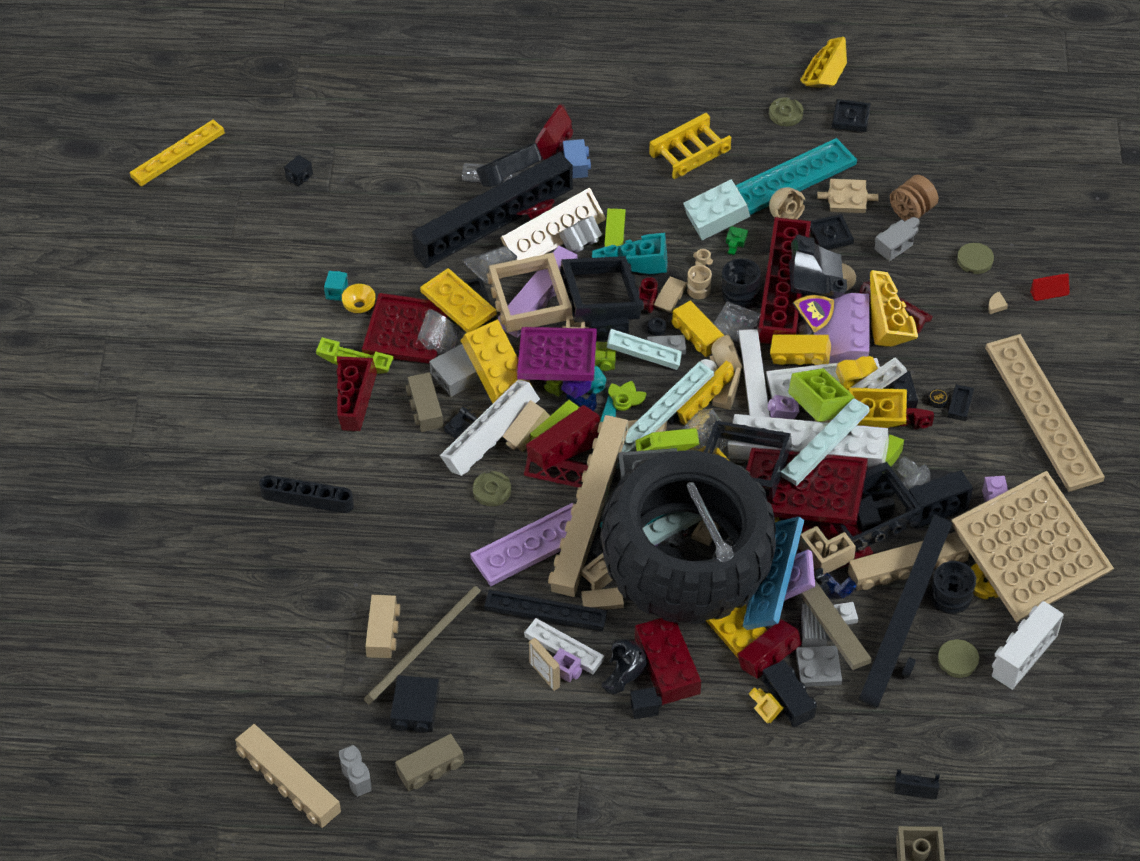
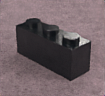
M782 660L763 669L762 682L783 707L782 711L793 728L815 718L816 701L813 697H809L803 682L798 681L792 666H788L785 660Z

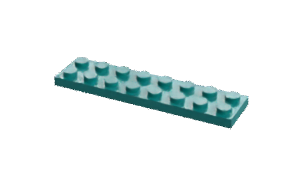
M835 138L735 186L746 202L749 214L751 215L768 207L772 195L777 190L790 187L800 192L856 165L857 159Z

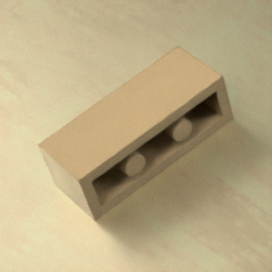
M371 596L365 646L367 657L391 658L392 650H396L394 633H398L396 616H400V604H397L396 596Z

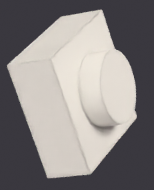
M853 602L834 605L846 624L858 623V616Z

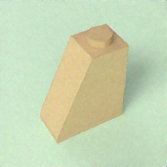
M530 400L504 433L503 437L507 440L505 444L514 451L517 448L523 452L527 448L526 444L530 442V433L550 415Z

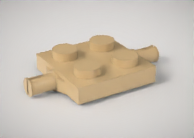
M830 179L828 192H817V199H828L830 212L866 213L867 201H878V194H868L866 180Z

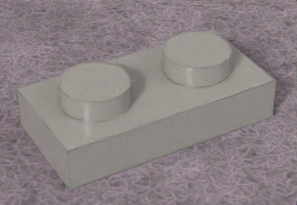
M685 335L647 337L648 341L682 351L681 354H686Z

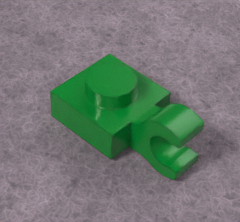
M730 227L726 238V244H729L728 254L735 255L738 246L744 247L748 230Z

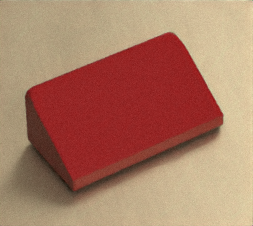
M1069 274L1033 279L1030 291L1033 299L1040 301L1068 296L1070 292Z

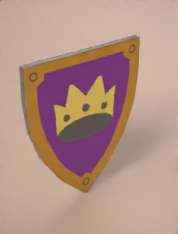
M810 295L793 302L802 316L800 321L805 320L813 333L822 329L829 322L834 311V300L825 296Z

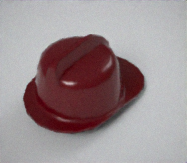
M554 199L545 200L516 214H527L532 220L552 209V204L555 201Z

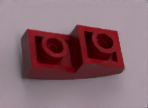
M906 408V424L898 426L912 424L913 429H925L932 426L934 413L924 409Z

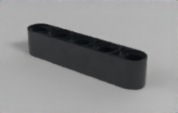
M272 475L263 476L259 481L261 496L267 501L339 513H348L354 508L352 491L345 487Z

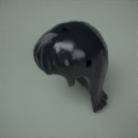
M618 639L612 644V656L609 662L616 661V667L613 673L601 685L609 694L616 695L618 692H623L625 685L639 677L647 664L644 650L640 645L629 639Z

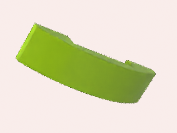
M323 337L316 350L317 355L338 365L337 356L373 358L377 374L388 373L393 361V356L375 352L373 356L340 347V342Z

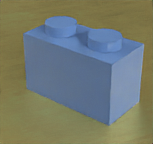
M584 139L563 141V156L573 165V178L588 177V170H591L590 159H587L589 157V148L585 146Z

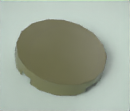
M787 97L778 98L769 107V117L780 126H793L802 120L804 109L802 104L795 99L793 101Z
M969 243L962 246L958 251L957 262L964 271L982 274L991 269L994 255L987 246L981 243Z
M490 471L487 474L482 473L473 483V495L482 505H501L511 495L510 480L503 473L497 471Z
M955 639L941 646L937 661L939 667L942 670L944 669L951 677L963 678L968 677L977 669L979 654L977 649L969 642Z

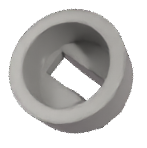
M805 320L797 324V331L800 335H810L812 333Z

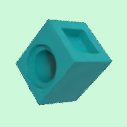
M340 271L328 272L324 286L326 299L342 301V293L348 287L347 273Z

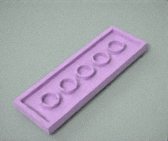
M573 503L470 554L472 561L490 587L561 551L560 542L562 537L565 538L566 536L565 527L567 521H571Z

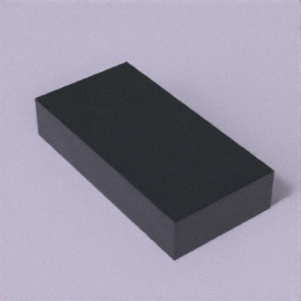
M955 385L948 418L966 422L974 388Z

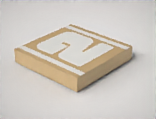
M536 638L529 641L530 664L555 691L560 687V665Z

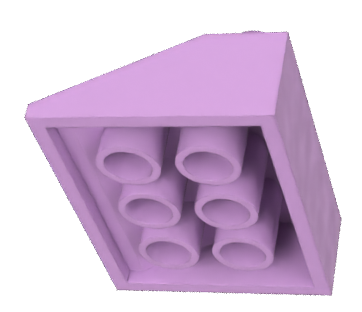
M849 293L832 299L834 300V311L831 319L822 329L814 333V335H829L831 342L829 364L869 356V294Z

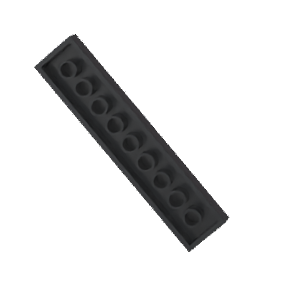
M558 153L521 172L517 176L506 180L502 184L491 188L487 192L476 196L472 200L461 204L457 208L446 212L444 215L431 220L429 223L412 231L414 256L425 268H428L524 216L517 215L516 213L529 209L542 201L556 199L573 189V165L561 153Z

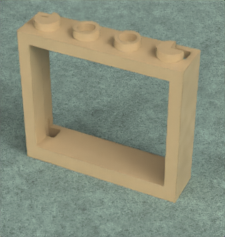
M554 253L489 265V273L486 274L488 284H492L491 294L497 300L495 301L496 310L501 312L500 322L502 325H505L507 333L521 330L522 327H537L566 321L567 316H572V306ZM548 269L560 306L510 315L499 278Z

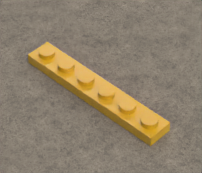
M211 120L130 172L131 178L140 186L145 185L225 133L224 128L215 120Z

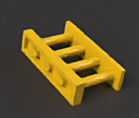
M704 113L650 141L649 154L653 158L663 155L673 165L672 177L676 179L731 150V136L720 139L710 129V116ZM705 133L714 144L707 147L697 135ZM691 140L700 151L692 154L682 143ZM676 147L686 158L679 162L668 150Z

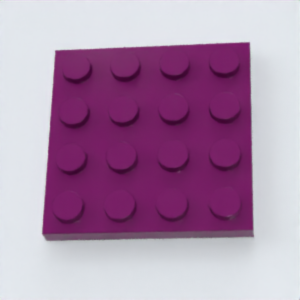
M522 327L517 379L594 381L597 329Z

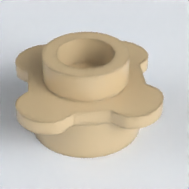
M700 249L693 254V257L696 259L695 265H711L713 263V260L710 258L711 252L706 249Z

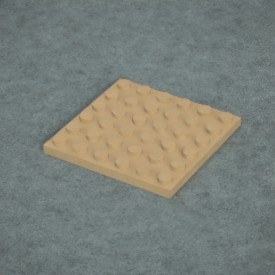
M1047 471L951 520L953 522L952 527L1016 623L1028 617L1034 606L1038 607L1042 601L1050 605L1114 569Z

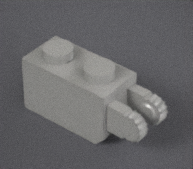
M912 217L905 222L900 220L896 224H892L886 231L880 232L876 236L874 249L888 261L893 260L913 246L914 236L919 230V219Z

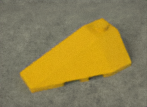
M872 270L870 272L871 325L875 345L892 347L917 339L918 333L915 321L912 316L907 314L905 310L906 305L904 301H900L896 294L898 290L888 272Z

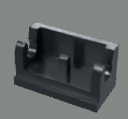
M897 769L894 794L937 800L940 774H935V778L901 774V769Z

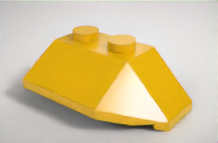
M845 38L830 39L827 45L813 57L800 79L805 86L823 88L832 87L836 84L847 64Z

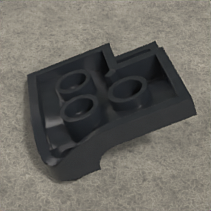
M796 235L791 242L792 258L789 261L791 292L808 296H825L830 299L843 296L847 290V279H843L841 254L820 247L814 243V238Z

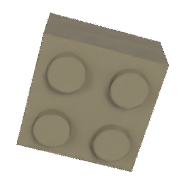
M898 827L896 836L898 861H945L942 827Z

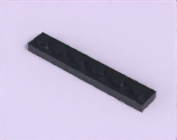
M490 589L484 606L486 611L531 619L537 618L542 621L598 631L604 630L607 618V610Z

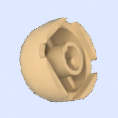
M781 188L770 199V212L774 218L798 219L805 208V205H803L805 197L801 192L793 188Z
M728 334L720 337L713 343L711 348L712 356L709 357L710 360L717 364L718 368L725 361L732 363L734 371H736L737 367L743 368L734 343Z

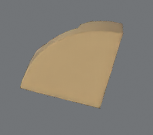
M1000 292L995 293L989 301L988 309L990 314L1007 309L1008 305Z

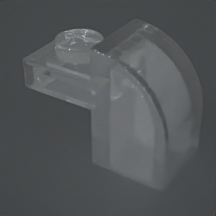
M905 456L899 460L898 472L905 478L902 480V483L908 491L915 485H922L930 481V471L925 464L918 468L915 462L910 461Z

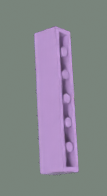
M558 246L553 252L559 271L561 259L577 258V254L561 246ZM548 269L537 271L508 305L510 315L540 310L547 306L550 298L556 295ZM501 324L503 330L507 332L505 325ZM521 330L508 333L518 338Z

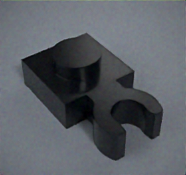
M823 568L814 571V579L828 597L829 586L827 582L829 577L828 575L824 576Z

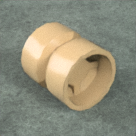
M695 265L689 269L687 293L690 297L704 299L710 295L712 273L708 267Z

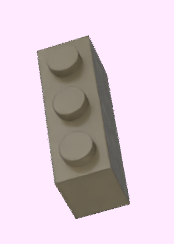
M430 372L408 377V385H405L407 396L412 398L409 400L411 410L416 412L414 414L415 425L420 426L421 432L443 428V416Z
M449 734L396 761V772L409 792L422 787L432 779L440 778L450 770L458 769L464 763V756L452 734Z

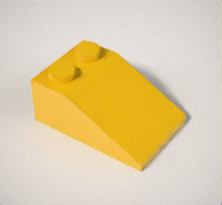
M849 388V392L855 397L854 399L869 406V413L857 424L858 426L890 428L906 424L907 389Z

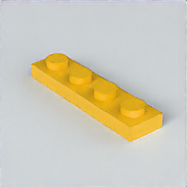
M725 361L714 372V376L677 410L682 424L687 426L694 420L697 414L707 407L709 402L721 392L725 385L732 381L735 375L732 363Z

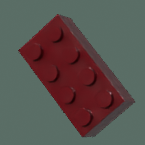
M659 618L635 625L636 643L645 652L647 657L646 668L657 695L660 694L662 705L701 694V679L677 622H669Z

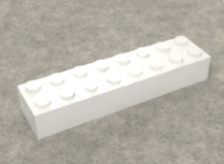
M735 414L733 424L791 433L792 448L790 451L801 452L829 424L825 422ZM856 425L828 455L868 458L867 470L884 463L886 460L889 444L888 428ZM728 440L730 459L749 460L751 448L781 450L780 448Z

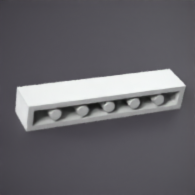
M518 379L440 455L452 473L461 476L467 473L470 467L480 460L489 448L495 446L496 442L504 435L528 402L532 400L536 403L540 400L529 382Z

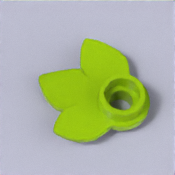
M629 381L621 387L612 383L608 389L609 396L613 399L614 407L621 411L628 410L634 405H640L646 398V392H636L633 381Z

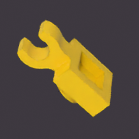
M753 688L749 692V695L758 703L754 709L766 723H771L782 711L783 707L771 693H765L761 688L758 690Z

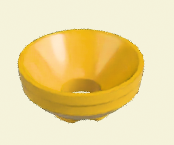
M354 284L347 287L342 293V303L350 312L364 313L375 304V292L368 285ZM357 302H363L364 306L355 307L354 304Z

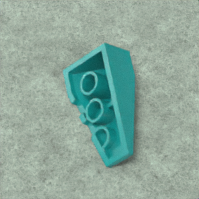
M665 233L647 234L641 236L642 239L632 242L630 239L620 246L610 245L593 250L592 258L626 256L633 272L645 274L666 273Z

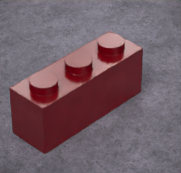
M781 619L778 624L773 625L737 653L740 668L756 679L761 677L763 669L780 662L801 645L798 629Z

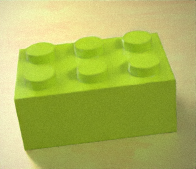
M824 368L796 372L791 375L788 394L818 422L833 420L855 398Z

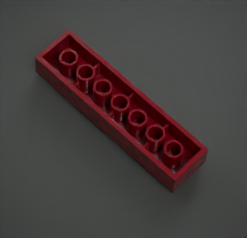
M779 217L774 219L758 329L760 343L772 344L773 335H796L799 312L793 302L800 299L801 294L791 292L789 261L792 258L791 242L796 235L809 237L811 221Z

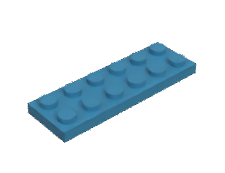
M801 517L775 522L776 549L766 579L759 585L758 590L748 602L742 625L747 630L779 623L804 520Z

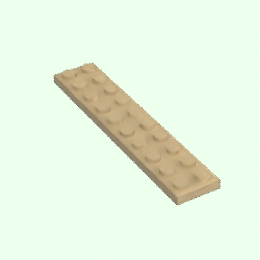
M1021 334L987 343L985 349L1068 492L1103 482L1105 476Z

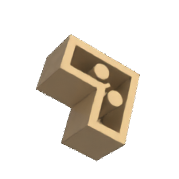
M816 526L801 534L798 548L801 552L807 549L812 551L814 569L823 568V575L854 560L856 546L845 532L827 540Z

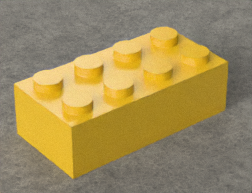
M499 320L466 333L460 340L492 403L518 380L519 359Z

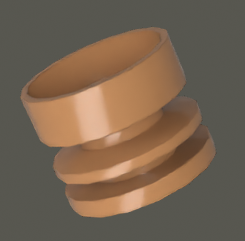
M913 175L890 194L893 210L904 221L912 217L919 219L925 212L936 206L939 199L934 185L921 175Z

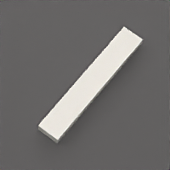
M758 329L739 330L749 415L770 417Z

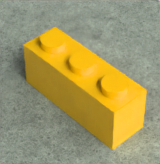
M691 300L673 310L672 324L674 327L679 329L685 335V338L694 344L698 352H701L705 357L711 355L713 343L724 336V334Z
M773 335L770 354L773 364H829L831 342L829 335Z

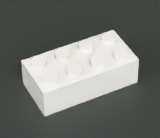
M1044 601L1038 607L1034 606L1029 614L1030 617L1027 620L1023 619L1018 626V631L1016 633L1012 632L1006 641L1007 644L1004 647L1000 646L996 651L995 657L997 658L992 665L994 668L992 677L1013 690L1058 636L1064 614Z

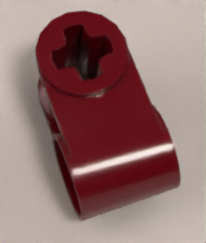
M648 277L641 282L639 298L643 300V310L651 314L657 298L658 283L654 278Z

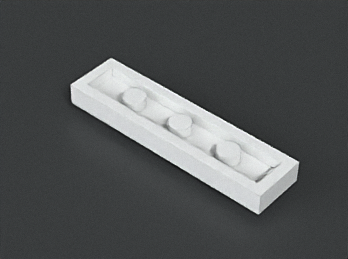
M537 618L524 632L526 638L529 640L536 638L544 648L555 654L561 648L580 658L581 668L591 674H594L604 661V655Z

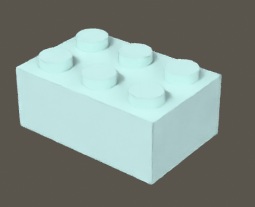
M732 179L683 203L686 214L701 240L750 217L747 204Z

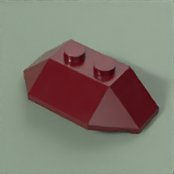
M564 104L558 105L536 138L535 142L543 158L542 160L558 154L560 150L562 151L563 141L571 139L573 135L572 121Z

